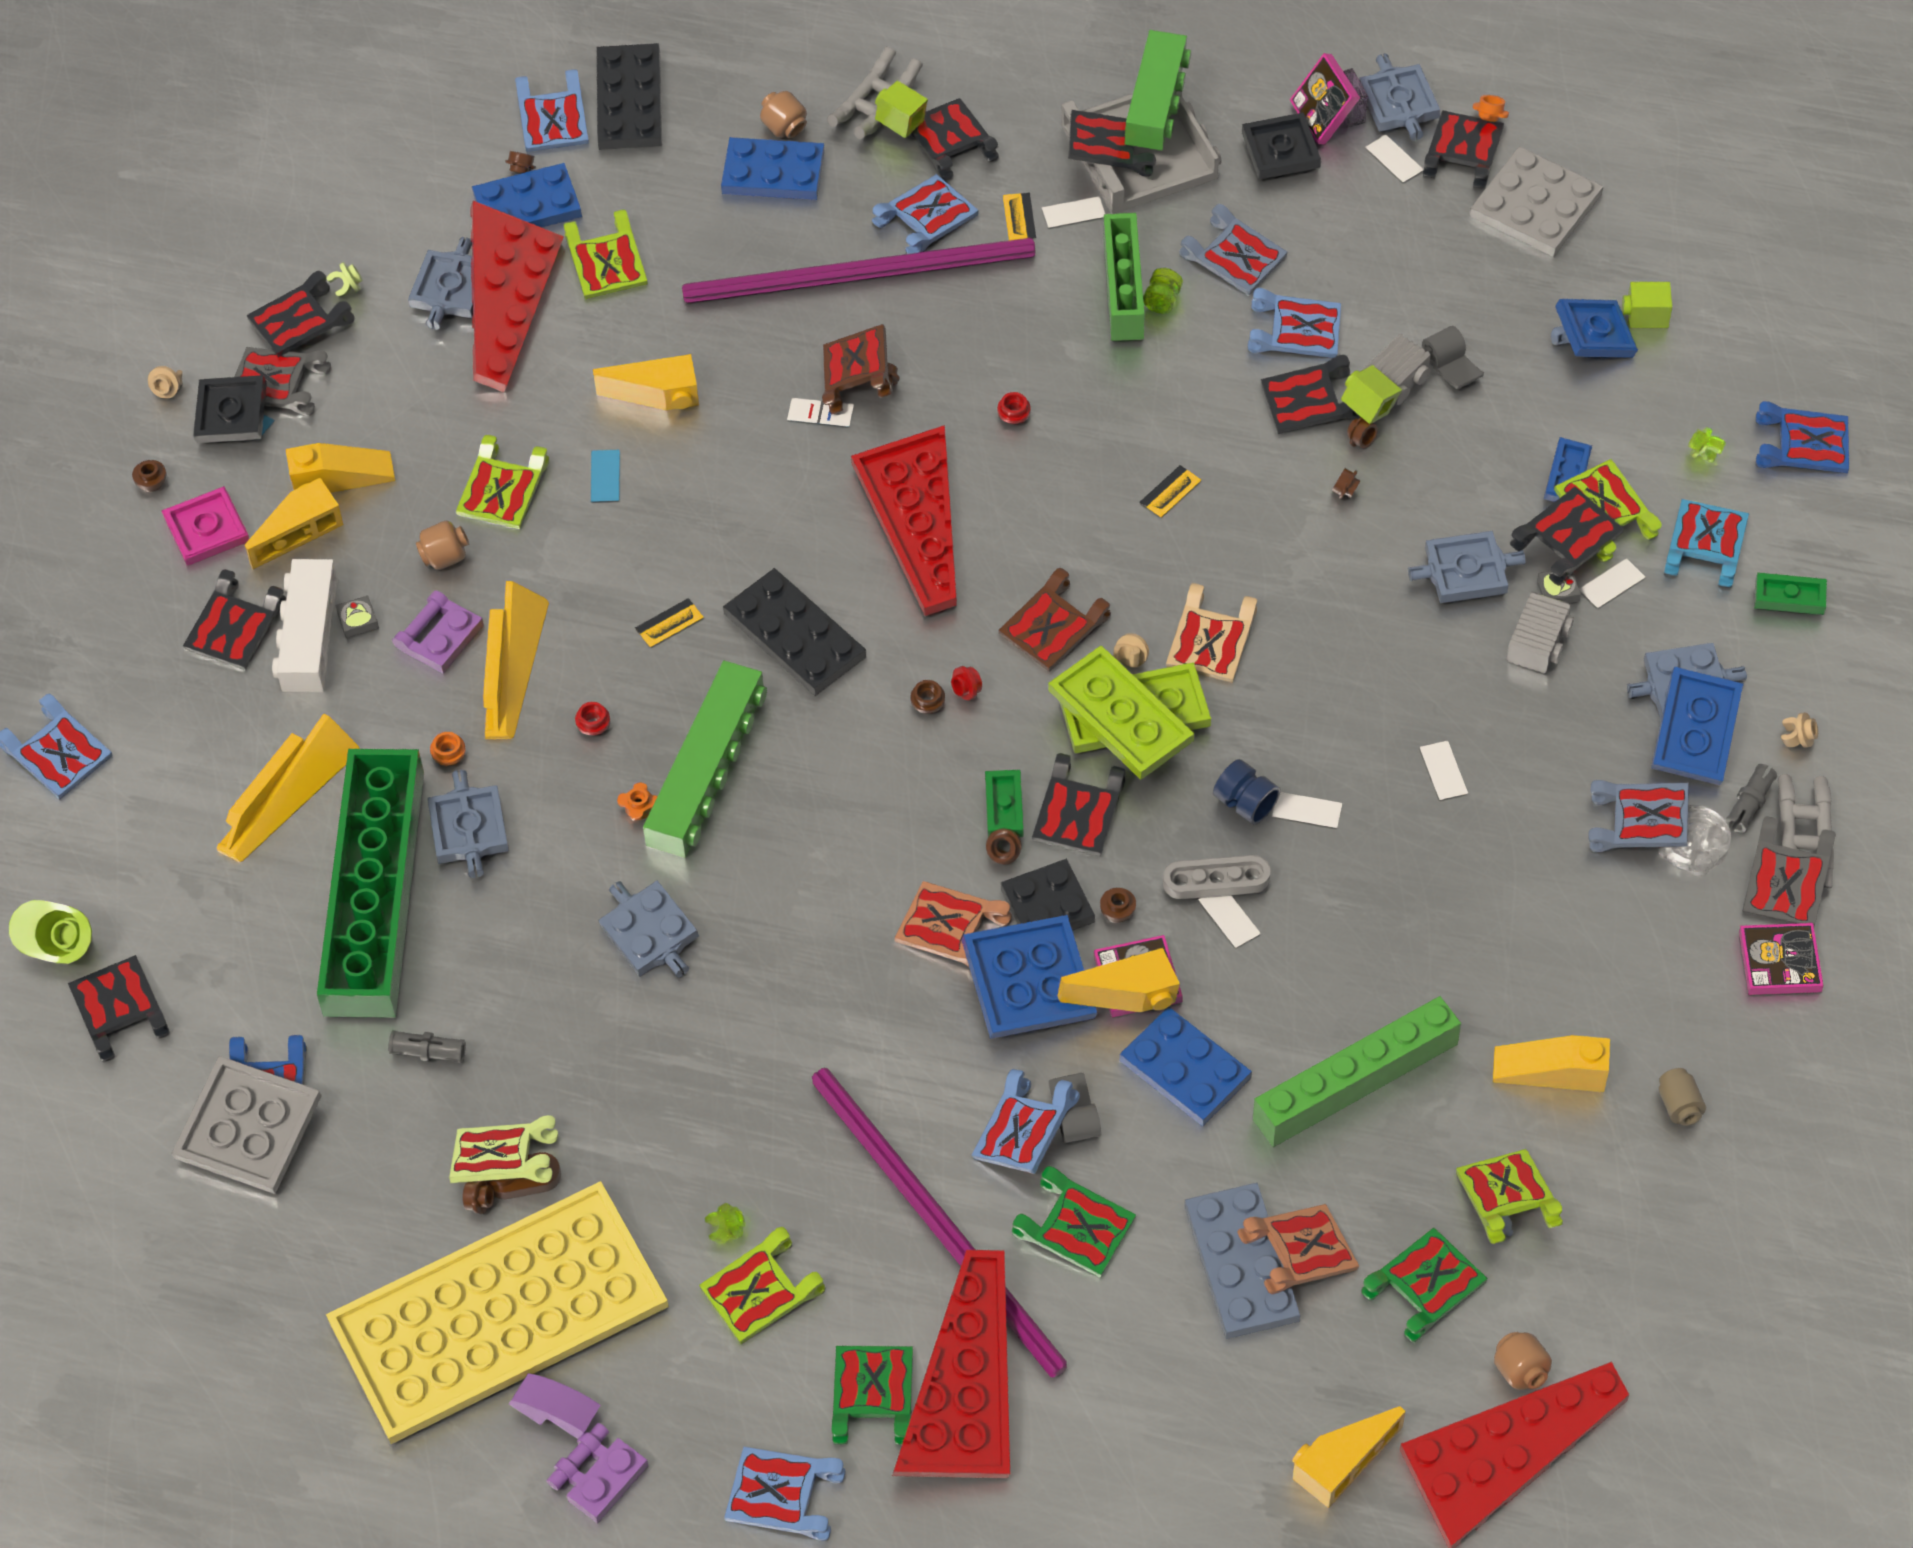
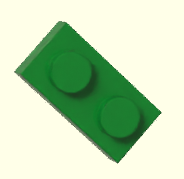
M1757 572L1754 608L1824 615L1826 610L1827 579Z
M1020 770L985 771L988 837L992 832L1001 828L1010 829L1019 837H1024Z

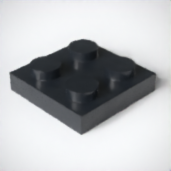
M1304 112L1242 124V135L1259 180L1321 167V157Z
M257 375L199 379L193 432L195 441L197 443L262 439L267 388L265 377Z
M1067 858L1001 882V891L1006 902L1010 905V910L1017 924L1068 915L1072 931L1095 923V914Z

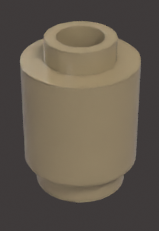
M1675 1068L1665 1072L1659 1078V1093L1671 1121L1684 1126L1697 1123L1705 1113L1706 1105L1694 1077L1688 1074L1684 1068Z

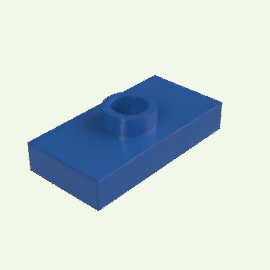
M1559 437L1543 499L1552 502L1557 501L1559 496L1554 491V487L1587 470L1592 445Z

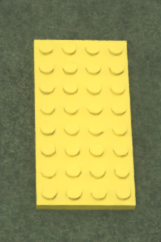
M600 1181L326 1314V1317L390 1444H393L524 1379L528 1373L535 1374L668 1308L669 1305L662 1289Z

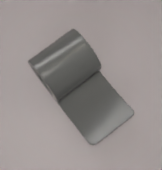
M1449 326L1423 339L1422 348L1425 352L1428 351L1430 353V364L1454 388L1459 389L1484 376V372L1465 356V340L1455 326Z
M1077 1073L1050 1079L1049 1089L1052 1102L1055 1087L1061 1080L1071 1082L1073 1084L1072 1089L1077 1090L1080 1094L1078 1102L1066 1112L1059 1126L1063 1142L1070 1143L1101 1136L1099 1115L1095 1104H1091L1085 1074Z

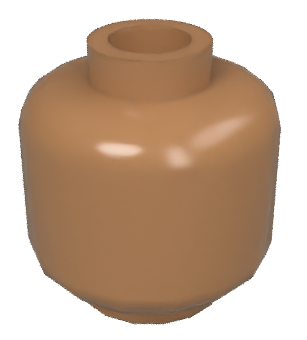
M771 92L763 99L760 119L776 137H788L791 139L805 128L807 124L806 108L791 92Z
M447 520L420 532V541L416 542L418 552L427 567L431 565L436 570H442L462 561L466 556L464 547L469 545V540L462 526L455 528Z
M1512 1332L1504 1336L1497 1344L1494 1363L1512 1388L1527 1390L1529 1388L1536 1389L1546 1382L1548 1373L1551 1370L1552 1359L1536 1336L1528 1332Z

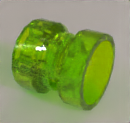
M1158 268L1151 275L1149 280L1150 286L1145 290L1143 302L1149 310L1159 314H1167L1175 306L1176 295L1181 291L1183 279L1172 269Z

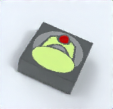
M1551 571L1538 573L1537 581L1542 595L1566 603L1580 601L1581 592L1574 573L1560 586L1554 584L1549 579L1550 574H1552Z
M368 595L335 605L346 638L379 628Z

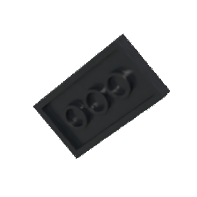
M659 43L597 47V137L599 150L662 146Z
M775 568L723 606L725 616L814 696L818 695L866 658V649Z

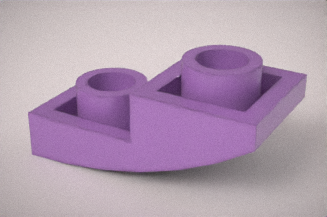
M530 1373L527 1374L509 1405L539 1425H542L548 1419L577 1439L584 1434L601 1406L591 1398L564 1384Z

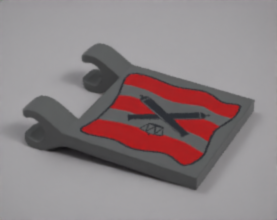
M246 347L234 377L263 375L267 381L265 406L286 408L302 415H310L315 407V404L310 402L311 394L306 391L295 393L303 372L306 368L324 375L329 372L331 363L326 362L328 355L325 351H314L308 354L288 352L278 358L273 350Z
M1767 816L1762 822L1742 911L1795 924L1813 923L1815 927L1836 834L1831 830H1822L1816 854L1775 845L1773 842L1778 819Z

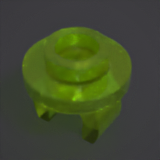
M1706 427L1703 431L1697 429L1688 443V447L1692 449L1690 456L1696 458L1700 454L1704 460L1713 463L1717 454L1722 453L1726 442L1719 437L1710 436L1712 429Z
M724 1203L718 1206L717 1212H712L704 1218L705 1222L713 1227L720 1224L716 1232L708 1235L709 1239L717 1244L724 1243L729 1238L736 1240L743 1236L745 1219L737 1207Z

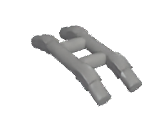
M887 46L884 48L867 77L853 94L835 112L827 117V122L830 126L835 127L840 123L846 122L853 116L855 110L869 115L862 124L854 129V135L858 139L871 135L879 129L882 123L875 120L877 105L864 99L872 89L880 92L882 89H888L892 85L882 79L888 72L889 65L896 55L895 50ZM912 58L898 81L912 88L923 63Z
M1782 774L1778 777L1782 846L1793 849L1817 850L1821 831L1824 829L1832 831L1831 791L1826 777L1818 776L1813 781L1815 806L1795 805V790L1791 776ZM1795 819L1817 820L1818 836L1796 835ZM1832 849L1824 888H1832L1834 849Z

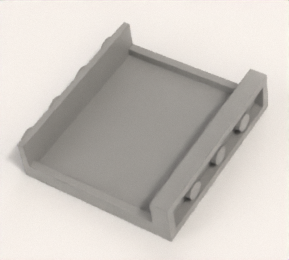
M1177 91L1176 94L1180 96L1177 115L1171 114L1170 119H1174L1173 133L1171 139L1165 138L1163 150L1133 146V155L1146 152L1155 155L1156 164L1153 166V174L1151 176H1141L1128 168L1082 161L1112 214L1218 179V167L1222 163L1220 152L1216 146L1212 147L1205 126L1203 124L1199 125L1191 103L1185 102L1182 92ZM1133 94L1082 111L1127 118ZM1073 100L1061 104V125L1068 138L1071 110L1079 111Z

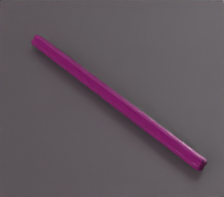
M1033 238L1015 239L686 283L682 285L684 302L692 303L1035 256L1036 248Z
M821 1068L818 1072H815L812 1076L813 1085L961 1266L966 1250L976 1249L828 1068ZM1005 1286L1006 1323L1048 1375L1052 1378L1059 1376L1067 1369V1361Z

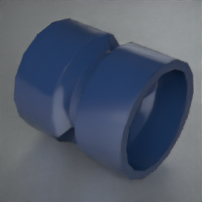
M1237 759L1220 775L1214 786L1213 795L1229 808L1236 806V812L1252 825H1256L1272 811L1279 799L1281 789L1265 776L1257 778L1255 775L1256 770L1242 759Z

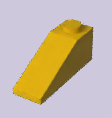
M691 354L593 369L596 395L666 411L699 406L697 383Z
M315 443L286 449L293 490L318 478L322 479L330 493L395 481L390 451Z
M321 478L305 483L298 489L290 492L245 544L249 563L253 569L344 525L339 505Z
M1160 948L1061 977L1057 997L1062 1003L1134 1012H1145L1152 1009L1163 1010L1172 1003H1175L1180 983L1164 949Z
M1570 1035L1495 1046L1493 1083L1604 1092L1609 1073L1610 1038Z
M1398 1406L1323 1434L1311 1446L1307 1443L1304 1444L1293 1457L1294 1469L1292 1479L1329 1508L1403 1428L1406 1411Z

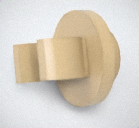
M158 366L148 375L149 388L160 398H171L177 394L182 385L183 371L178 370L175 372L169 367Z
M1133 633L1125 634L1119 638L1113 651L1115 659L1132 668L1144 664L1149 656V648L1146 641Z
M1799 713L1797 718L1789 717L1782 721L1787 731H1793L1790 734L1781 735V739L1786 747H1795L1799 744L1804 748L1813 746L1814 739L1818 738V726L1816 720L1810 718L1808 713Z

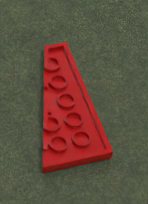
M472 201L470 217H472L473 381L505 392L564 236Z
M945 425L852 455V466L924 616L957 606Z
M966 1250L892 1476L1009 1478L1004 1251Z
M1612 1361L1401 1443L1400 1452L1448 1548H1456L1461 1543V1540L1471 1531L1477 1530L1498 1508L1510 1502L1550 1467V1464L1563 1453L1566 1454L1572 1449L1580 1438L1591 1429L1599 1426L1628 1401L1629 1393Z

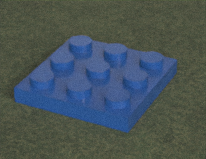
M1068 915L963 934L961 941L990 1039L1095 1019L1097 1015L1096 1007L1062 1003L1057 997L1061 977L1084 971Z

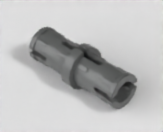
M1758 764L1748 784L1745 787H1741L1737 794L1738 801L1725 819L1726 825L1731 829L1737 819L1740 818L1734 830L1735 832H1746L1756 810H1760L1766 802L1764 796L1777 778V773L1773 768L1770 769L1764 779L1762 778L1768 765Z
M392 1030L388 1043L389 1054L420 1057L421 1061L428 1062L432 1058L462 1063L466 1050L464 1039L436 1037L432 1032H424L421 1035Z

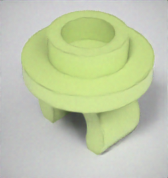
M344 262L339 264L342 272H332L326 278L330 283L338 278L343 280V287L335 292L338 297L346 296L350 292L351 287L355 292L360 291L361 288L358 283L363 281L356 267L353 264L347 266Z

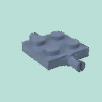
M1384 53L1382 56L1380 54L1376 57L1380 71L1373 75L1359 77V88L1378 131L1406 127L1411 140L1416 141V137L1419 140L1424 135L1419 123L1438 119L1440 117L1439 105L1420 64L1408 67H1393L1389 55Z
M465 237L459 239L458 246L454 252L428 250L408 298L409 306L431 311L426 325L431 329L433 327L435 330L440 328L445 314L467 318L473 317L472 256L468 255L472 242L468 237H466V240Z
M1493 531L1426 540L1425 551L1428 565L1408 567V576L1410 581L1430 578L1436 587L1440 603L1507 594L1509 585L1505 575V568L1525 565L1526 560L1523 550L1504 554L1496 543Z
M1714 643L1645 653L1644 663L1648 674L1647 681L1627 684V693H1629L1630 699L1650 695L1657 706L1661 720L1671 672L1674 667L1735 682L1746 681L1747 673L1744 666L1724 669L1718 660Z
M461 769V782L458 770L452 773L455 790L444 795L428 797L427 800L438 864L467 860L468 875L471 878H476L474 866H476L478 877L484 874L481 857L507 852L509 849L498 786L469 787L467 772Z
M658 880L633 895L628 892L621 881L616 882L617 888L613 884L609 892L613 894L620 904L598 921L600 927L639 977L652 968L664 965L665 963L672 969L676 977H682V972L686 974L689 971V967L680 958L679 954L686 945L697 939L699 934Z

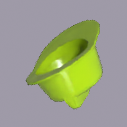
M31 900L21 904L13 912L9 921L10 939L12 944L21 953L55 963L70 964L79 960L88 951L93 938L89 919L82 911L71 906L45 900Z

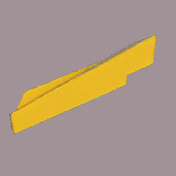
M506 581L504 609H490L483 704L484 708H487L485 739L514 738L549 605L546 598L514 581Z
M326 714L321 716L305 741L303 738L291 733L229 810L226 822L232 828L223 840L218 843L217 851L237 862L244 861L346 766L348 749H360L359 746Z

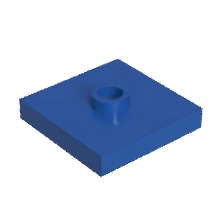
M1559 299L1555 305L1575 357L1633 358L1638 351L1617 300Z

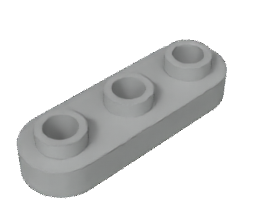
M1256 855L1176 861L1169 864L1163 872V888L1169 896L1176 899L1259 893L1269 885L1271 869L1265 859ZM1248 876H1255V877H1257L1258 879L1249 880V879H1247V877H1248ZM1220 879L1222 882L1213 883L1211 880ZM1182 881L1186 883V885L1180 886L1176 885L1175 883Z

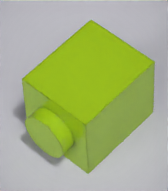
M897 80L888 89L884 88L878 94L875 101L877 105L875 120L906 138L924 121L928 99Z
M1630 282L1628 295L1622 296L1623 315H1628L1629 328H1669L1673 308L1670 282Z
M1371 365L1362 371H1354L1345 382L1347 388L1341 400L1366 422L1372 424L1389 414L1402 389L1374 365Z

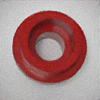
M1010 392L1005 394L999 401L997 411L999 417L1004 422L1018 424L1024 422L1030 416L1031 406L1023 394Z
M960 666L953 671L951 686L956 695L969 701L974 699L977 693L981 692L982 680L975 668Z
M587 702L576 713V726L580 732L586 735L601 734L610 725L609 711L598 702ZM591 719H597V721L588 722Z

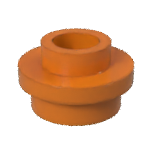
M453 732L438 734L430 746L432 759L444 766L458 763L466 752L464 741ZM447 749H452L450 752H444Z

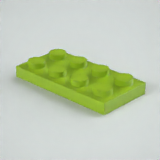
M1102 645L1048 683V691L1140 780L1194 742V733Z
M1194 662L1132 674L1190 730L1211 726V716ZM1060 703L1074 754L1106 748L1091 731Z

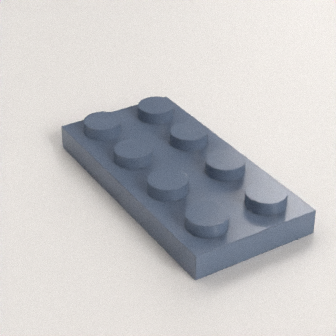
M1258 1183L1185 1199L1184 1207L1225 1338L1230 1339L1300 1322V1312L1292 1288L1290 1287L1276 1294H1270L1264 1285V1281L1271 1278L1270 1272L1272 1269L1284 1267L1268 1236L1266 1235L1252 1243L1244 1244L1237 1233L1239 1229L1244 1228L1243 1222L1246 1218L1268 1217Z

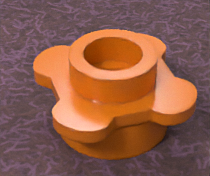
M1495 95L1481 96L1479 103H1474L1472 107L1479 112L1480 118L1485 121L1495 122L1499 120V117L1507 118L1509 116V112L1504 110L1505 100Z
M639 782L634 784L633 789L629 792L621 793L617 798V802L620 807H625L626 813L631 819L642 820L648 817L658 796L652 795L648 791L647 785Z

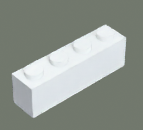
M292 559L290 573H285L284 589L285 593H287V600L281 601L280 606L281 620L284 621L283 629H278L276 635L277 649L280 651L279 657H274L272 665L273 677L279 679L282 692H324L338 583L333 559Z

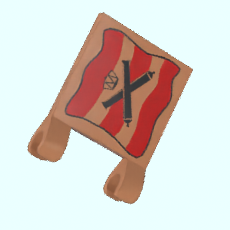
M923 881L894 939L897 943L956 960L969 967L961 941L963 934L976 932L984 916L998 925H1008L1012 918V914L1009 912L1010 905L1005 901H988Z
M1326 1204L1267 1218L1249 1217L1243 1222L1244 1228L1237 1231L1244 1244L1252 1243L1267 1235L1284 1266L1272 1269L1270 1272L1271 1278L1264 1281V1285L1270 1294L1282 1292L1294 1285L1356 1271L1359 1268L1358 1262Z

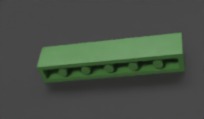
M723 660L643 826L647 847L686 858L690 847L697 845L701 835V824L704 818H709L712 814L715 804L714 796L718 789L722 790L728 777L727 769L731 761L736 762L740 754V741L744 734L750 733L754 723V712L757 706L761 707L766 699L767 687L763 684L762 671Z
M1439 996L1254 1098L1253 1121L1274 1148L1457 1046L1461 1022L1442 997Z

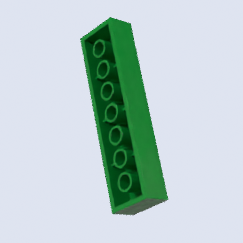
M348 749L317 988V998L323 1017L396 1018L424 779V769L419 749Z

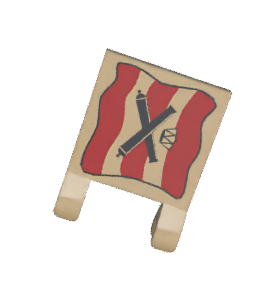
M1192 583L1166 666L1172 667L1194 662L1197 674L1233 683L1251 625L1257 613V599L1245 596L1238 618L1200 609L1204 600V586Z

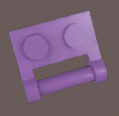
M434 590L427 598V605L404 631H399L395 635L392 642L400 651L444 674L483 628L484 623L482 617L448 600L443 593ZM438 612L442 613L444 616L420 644L415 642L416 637Z

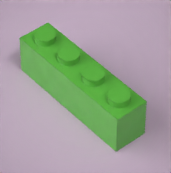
M1149 30L1126 120L1125 145L1163 150L1165 138L1171 139L1174 119L1170 118L1171 114L1177 115L1180 96L1176 94L1177 91L1183 92L1186 73L1182 72L1183 68H1189L1191 50L1186 49V35Z
M1136 213L1104 214L1103 241L1111 341L1144 339V302Z

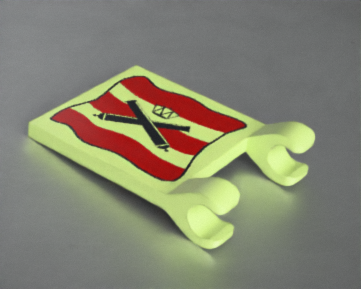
M547 1115L527 1124L457 1129L449 1175L450 1183L527 1178L540 1183L549 1182L552 1178V1169H541L549 1167V1156L539 1154L529 1160L527 1159L530 1139L546 1144L554 1143L557 1140L558 1131L556 1129L546 1130L555 1127V1118Z

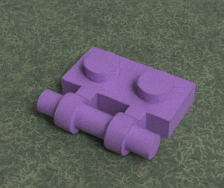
M597 1423L590 1432H584L578 1438L577 1447L567 1458L561 1457L554 1465L555 1471L546 1480L556 1491L566 1481L572 1484L574 1487L567 1494L568 1502L597 1524L648 1467L647 1459L619 1438L608 1449L604 1447L601 1442L609 1434V1431L601 1423ZM590 1455L597 1461L584 1475L578 1468Z

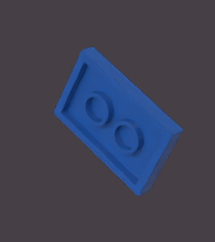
M729 137L721 183L722 194L817 200L825 152L824 143Z
M565 163L472 186L476 202L541 228L582 217L581 208Z
M1674 667L1671 672L1651 768L1721 785L1726 770L1743 683Z
M1167 1007L1120 1053L1119 1061L1202 1127L1252 1077L1250 1069L1170 1007Z

